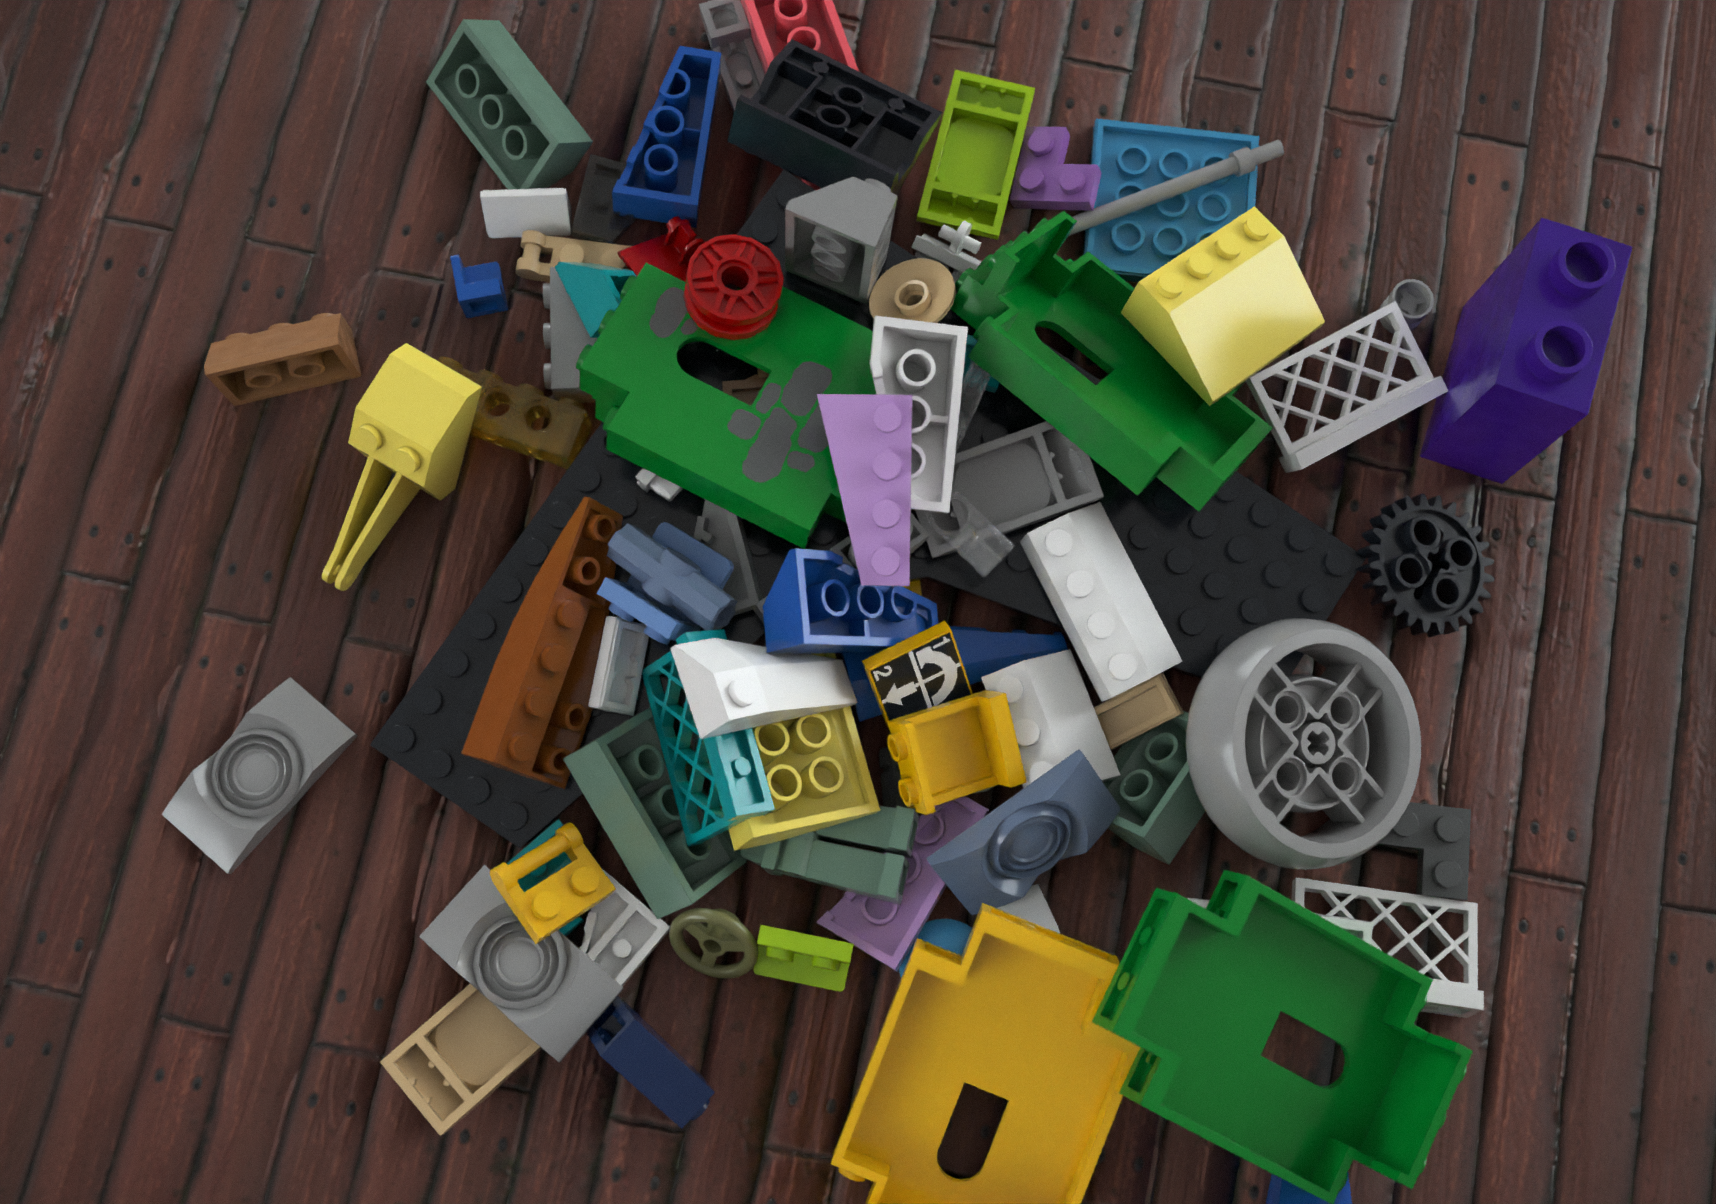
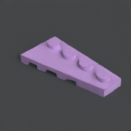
M817 394L861 585L910 586L912 395Z
M966 796L934 806L935 813L929 815L922 814L920 816L911 858L906 857L910 865L901 905L846 891L844 893L845 896L816 923L846 942L853 943L856 948L897 972L947 887L926 858L989 814V809Z

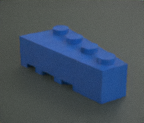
M679 46L659 89L658 98L652 110H649L643 123V130L635 147H632L626 160V167L621 178L617 180L612 190L613 215L668 223L673 217L679 216L682 220L687 219L691 227L697 228L720 80L721 52Z

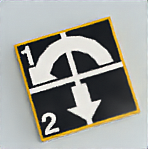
M942 621L862 660L888 729L889 720L973 694L952 630L946 621Z

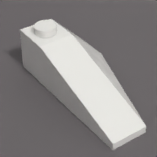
M875 315L869 364L876 395H912L911 509L948 514L950 512L968 327Z
M719 638L677 644L670 648L700 739L849 707L858 703L843 660L811 654L767 653L765 646Z

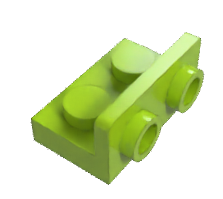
M765 925L760 926L757 940L758 959L753 969L756 975L842 992L845 989L853 943Z

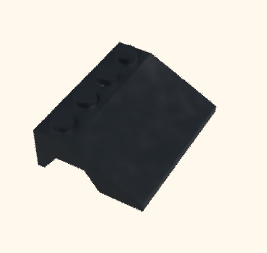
M791 39L771 61L761 86L754 96L749 99L741 95L737 99L727 142L820 188L855 177L863 181L865 179L878 180L891 189V193L898 195L938 124L942 112Z

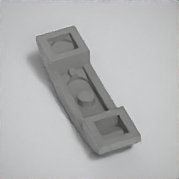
M711 0L699 4V10L711 50L721 52L720 78L734 114L737 99L741 95L751 99L759 90L765 74L751 38L750 25L741 0Z

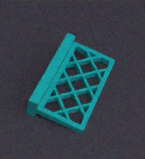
M724 629L685 632L676 638L677 644L711 638L727 640ZM669 651L643 669L642 677L687 845H699L751 817L763 816L775 810L753 729L749 728L700 739L687 697L684 708L678 705L681 687L683 688L672 652ZM662 673L669 678L665 694L659 676ZM675 718L680 721L678 737L675 736L673 728ZM693 732L699 736L696 752L690 748ZM686 761L693 766L690 781L687 780L685 773ZM705 777L712 781L708 797L702 793ZM698 806L705 811L701 828L697 817Z

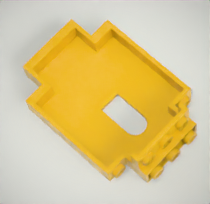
M985 903L981 904L962 956L917 938L838 1139L831 1165L839 1167L838 1171L853 1181L864 1182L865 1179L873 1181L865 1204H1081L1123 1098V1095L1119 1094L1140 1049V1047L1092 1023L1120 964L1117 956ZM965 1082L1007 1099L1008 1103L980 1171L970 1178L957 1179L947 1175L938 1163L937 1152Z

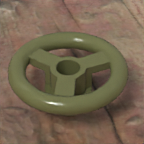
M694 908L680 913L671 923L669 938L675 953L684 963L702 974L722 979L737 978L751 971L757 962L758 946L752 933L730 911L725 909ZM684 929L699 940V945L704 951L702 957L694 953L686 944L683 937ZM725 951L744 952L743 959L738 963L728 965L716 963L717 957L723 955Z

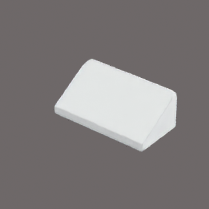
M564 188L480 191L485 226L489 238H522V233L526 230L539 231L547 236H569L572 233V207L567 191Z

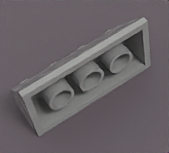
M850 177L789 200L785 209V270L867 304L872 288L887 258L898 195L891 193V189L878 180L865 179L863 181Z

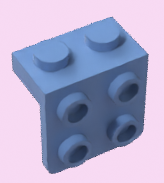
M661 523L652 538L663 547H669L692 560L701 568L700 574L723 590L733 572V562L673 524ZM632 574L627 582L605 577L597 594L611 602L608 609L612 613L630 622H633L634 618L647 625L644 633L660 643L668 645L670 640L676 641V638L685 632L700 631L701 629L700 625L690 620L680 610L670 608L647 594L641 587L643 583Z

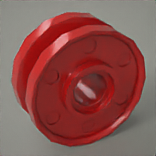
M731 234L717 236L701 244L689 259L683 296L688 314L699 328L714 337L739 340L755 336L765 330L776 316L784 281L780 262L768 247L750 237ZM725 285H736L741 290H731Z

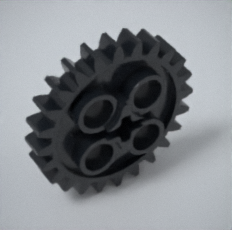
M1419 494L1412 498L1406 496L1394 501L1390 505L1382 507L1380 509L1382 514L1369 520L1373 529L1365 531L1361 535L1370 545L1358 549L1360 555L1368 558V564L1358 567V571L1370 574L1371 579L1364 583L1362 587L1368 590L1375 589L1377 593L1371 600V605L1383 603L1386 607L1382 618L1385 620L1397 616L1396 629L1401 630L1410 627L1413 636L1424 633L1428 637L1445 635L1459 631V627L1473 623L1471 616L1484 611L1479 601L1491 597V594L1482 586L1494 581V577L1484 572V567L1494 564V560L1482 555V551L1487 549L1490 544L1489 542H1478L1475 538L1482 528L1480 526L1469 528L1467 523L1470 513L1466 512L1456 516V503L1453 501L1442 506V499L1439 495L1427 499L1425 494Z

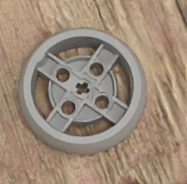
M1294 618L1274 621L1247 632L1231 643L1215 658L1199 682L1191 703L1186 728V752L1190 776L1200 803L1209 818L1228 839L1245 852L1260 860L1280 867L1310 870L1332 867L1350 861L1375 847L1394 828L1405 812L1417 783L1421 761V733L1417 711L1409 689L1398 670L1379 648L1361 635L1338 624L1322 620ZM1298 651L1319 662L1326 670L1320 677L1309 674L1286 676L1276 663L1289 653ZM1323 810L1330 818L1321 827L1304 836H1297L1280 824V821L1288 811L1312 813Z

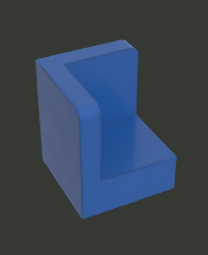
M459 254L450 256L458 302L466 318L508 310L501 268L498 262L465 267Z

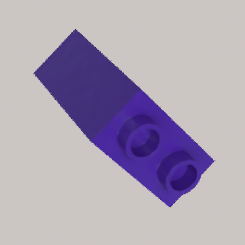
M1541 218L1463 306L1442 377L1448 392L1436 398L1420 457L1503 484L1586 417L1591 406L1633 247Z

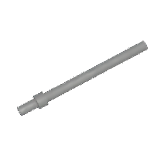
M1275 140L1251 150L1248 147H1244L1231 152L1227 159L1096 207L1093 211H1086L1072 216L1077 222L1068 236L1232 174L1239 177L1255 170L1256 165L1283 156V145L1280 140Z

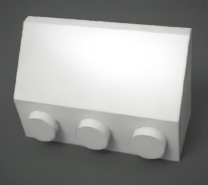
M1071 649L1023 660L981 677L986 690L1006 693L1027 781L1022 784L1023 788L1078 749L1085 755L1102 782L1121 776Z

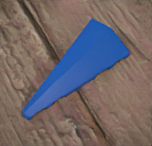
M949 626L970 685L982 681L981 677L1023 660L1068 650L1064 635L1061 632L1046 635L1028 634L1025 630L1012 629V633L991 632L986 628ZM881 651L841 653V658L858 702L853 707L859 722L882 714L862 664V660Z

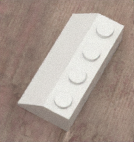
M1101 502L1067 513L1028 532L1020 541L1101 702L1183 662Z

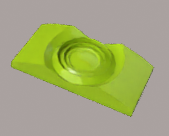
M955 69L916 221L940 227L946 225L954 230H958L961 223L966 221L972 224L970 234L995 240L999 239L1035 88Z

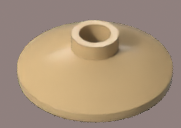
M918 258L901 262L888 269L873 286L869 298L871 315L873 319L876 315L938 323L946 316L954 303L956 295L954 278L943 264L935 260Z

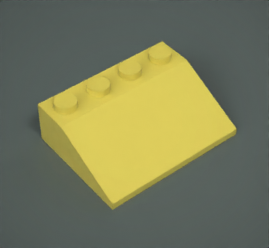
M1255 206L1140 280L1121 311L1122 315L1209 406L1322 327L1325 323L1284 235Z
M835 653L811 654L837 659ZM850 706L752 728L775 810L763 816L751 817L730 828L729 833L734 851L782 841L880 811Z

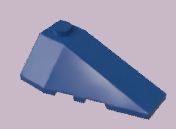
M798 548L789 550L763 604L767 653L818 654L883 651L938 624L937 604L902 586H862L858 569L844 563L843 557L832 551Z

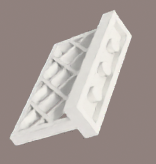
M1396 301L1254 374L1246 380L1266 422L1273 427L1271 432L1283 454L1278 459L1286 473L1302 470L1448 392L1442 376L1433 377ZM1386 315L1395 330L1391 344L1372 338L1377 320ZM1365 327L1364 334L1356 332ZM1344 337L1361 343L1355 363L1336 357L1340 340ZM1329 346L1327 354L1320 352V350ZM1369 346L1388 352L1383 373L1363 367ZM1308 356L1325 362L1319 383L1299 376L1303 361ZM1397 356L1410 360L1417 374L1416 377L1403 381L1391 376ZM1293 365L1291 373L1283 371L1287 367ZM1333 365L1353 371L1347 392L1327 386ZM1272 375L1287 380L1288 384L1283 401L1279 402L1269 398L1261 381ZM1361 375L1380 381L1376 397L1371 401L1355 396ZM1296 384L1316 390L1310 412L1291 406ZM1389 384L1396 386L1395 388L1387 392ZM1324 394L1344 400L1339 418L1332 420L1319 415ZM1353 403L1360 405V407L1351 411ZM1274 408L1280 410L1279 415L1277 414ZM1288 413L1308 419L1303 437L1294 442H1291L1284 428ZM1316 422L1324 425L1314 430Z
M1297 877L1292 881V901L1304 907L1305 891L1320 893L1333 908L1326 915L1333 916L1337 913L1340 917L1354 919L1344 906L1354 898L1367 901L1378 914L1371 921L1373 927L1383 920L1401 940L1386 954L1392 956L1405 945L1423 966L1418 972L1425 974L1428 971L1434 978L1427 993V1002L1421 1012L1468 1018L1484 1010V991L1478 990L1477 903ZM1335 896H1341V897H1347V898H1346L1345 900H1343L1342 902H1340ZM1380 902L1390 903L1391 905L1386 909ZM1399 905L1410 906L1424 921L1410 934L1390 914ZM1426 909L1437 911L1431 915ZM1445 911L1463 914V934L1456 940H1453L1435 920ZM1427 926L1446 946L1432 960L1428 958L1413 940ZM1372 939L1371 945L1381 950ZM1463 941H1464V952H1463V950L1458 946V945H1459L1460 943H1462ZM1450 952L1463 966V983L1449 981L1435 966Z

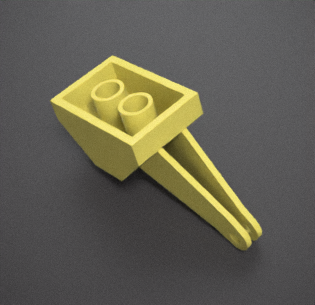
M407 343L390 353L355 408L348 443L368 459L335 547L322 572V580L329 584L335 581V588L340 591L347 590L353 584L365 563L420 489L441 501L456 488L482 386ZM394 473V474H395L394 478L392 479V481H391V483L389 484L387 490L385 491L384 495L382 496V494H383V492H384V490H385V488H386V486H387V484H388V482H389V480H390L392 474Z

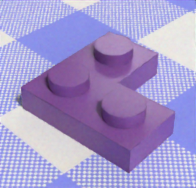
M1066 127L1026 128L1009 199L1015 209L1094 210L1102 173L1098 164H1064L1070 134Z

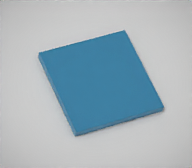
M1096 118L1093 126L1090 164H1098L1102 174L1094 208L1227 159L1231 152L1244 147H1248L1250 150L1259 147L1260 136ZM1256 165L1254 171L1237 177L1232 174L1086 229L1084 233L1083 255L1089 251L1125 281L1139 282L1253 208L1256 203L1258 165Z

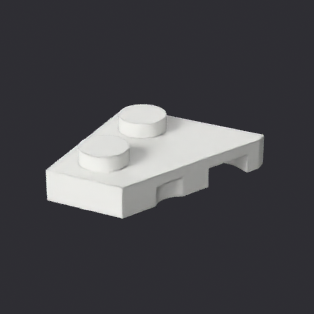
M603 870L616 890L611 896L592 907L591 911L588 912L584 927L585 934L579 949L623 987L666 936L670 926L661 918L657 919L653 911Z

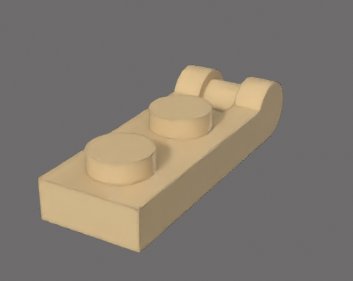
M526 230L522 233L520 244L524 249L523 256L517 260L515 273L524 279L550 282V267H555L558 262L595 263L629 270L617 253L632 246L547 236L539 231ZM540 253L552 255L551 263H541L539 261Z

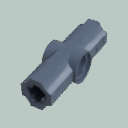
M627 523L622 529L614 533L607 544L609 547L607 557L643 583L641 587L647 594L670 608L680 610L704 630H720L728 625L734 616L737 604L736 599L700 574L701 568L692 560L669 547H663L654 538L648 536L635 525Z

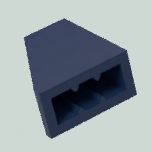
M618 995L586 1033L600 1056L682 1129L690 1120L693 1121L704 1113L709 1105L710 1097L715 1091L697 1070Z

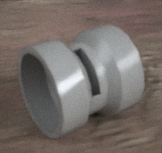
M1406 279L1395 286L1380 308L1396 301L1412 332L1432 309L1434 303L1433 293L1422 281ZM1387 315L1379 319L1386 330L1390 333L1395 332Z

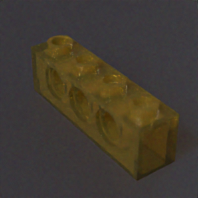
M444 356L438 358V362L482 386L469 436L569 469L583 449L592 427L588 412L581 403L567 397H560L558 401L544 396L540 389L529 384L521 383L519 387L504 383L500 376L490 371L479 370L477 374L463 369L459 362ZM503 403L510 405L509 410L501 416L491 415V411L495 406ZM540 417L551 419L550 424L544 429L534 430L531 428L532 423Z

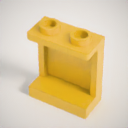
M984 690L888 721L891 734L887 737V744L892 758L898 762L902 778L898 782L899 793L904 804L909 808H914L917 813L923 815L935 813L934 806L998 784L1012 788L1027 782L1006 693Z

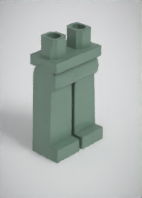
M879 806L880 811L875 814L782 841L742 849L741 857L761 866L771 875L782 877L784 874L901 905L910 865L906 857L911 858L920 817L914 808ZM820 840H825V841H830V842H835V843L850 845V846H854V847H859V848H864V849H869V850L884 852V853H886V854L877 853V852H872V851H867V850L858 849V848H853V847H848V846H843V845H838V844H833V843L824 842V841H820Z

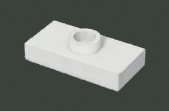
M606 616L588 707L634 716L649 636L644 633L647 625L634 621L630 622L619 617Z

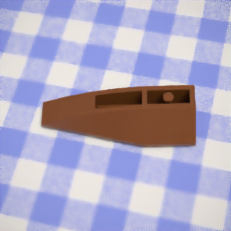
M590 497L583 498L556 540L512 622L491 671L461 754L497 768L565 789L571 772L563 758L579 749L593 708L588 707L605 619L609 615L608 608L610 606V602L597 594L605 577L614 579L616 563L607 557L609 549L607 544L614 533L622 528L623 515Z

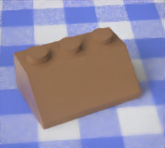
M321 313L313 316L309 321L296 324L278 323L270 326L266 331L253 334H231L223 341L211 343L204 364L205 376L234 406L362 376L353 332L341 313Z

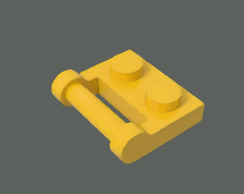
M570 822L555 831L556 835L512 863L507 864L503 862L490 870L493 884L535 944L611 896L616 890L584 845L582 835L577 827ZM563 852L572 861V863L525 892L518 884V880Z

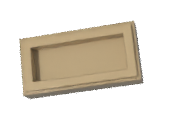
M1160 673L1094 707L1111 750L1184 714L1164 673Z

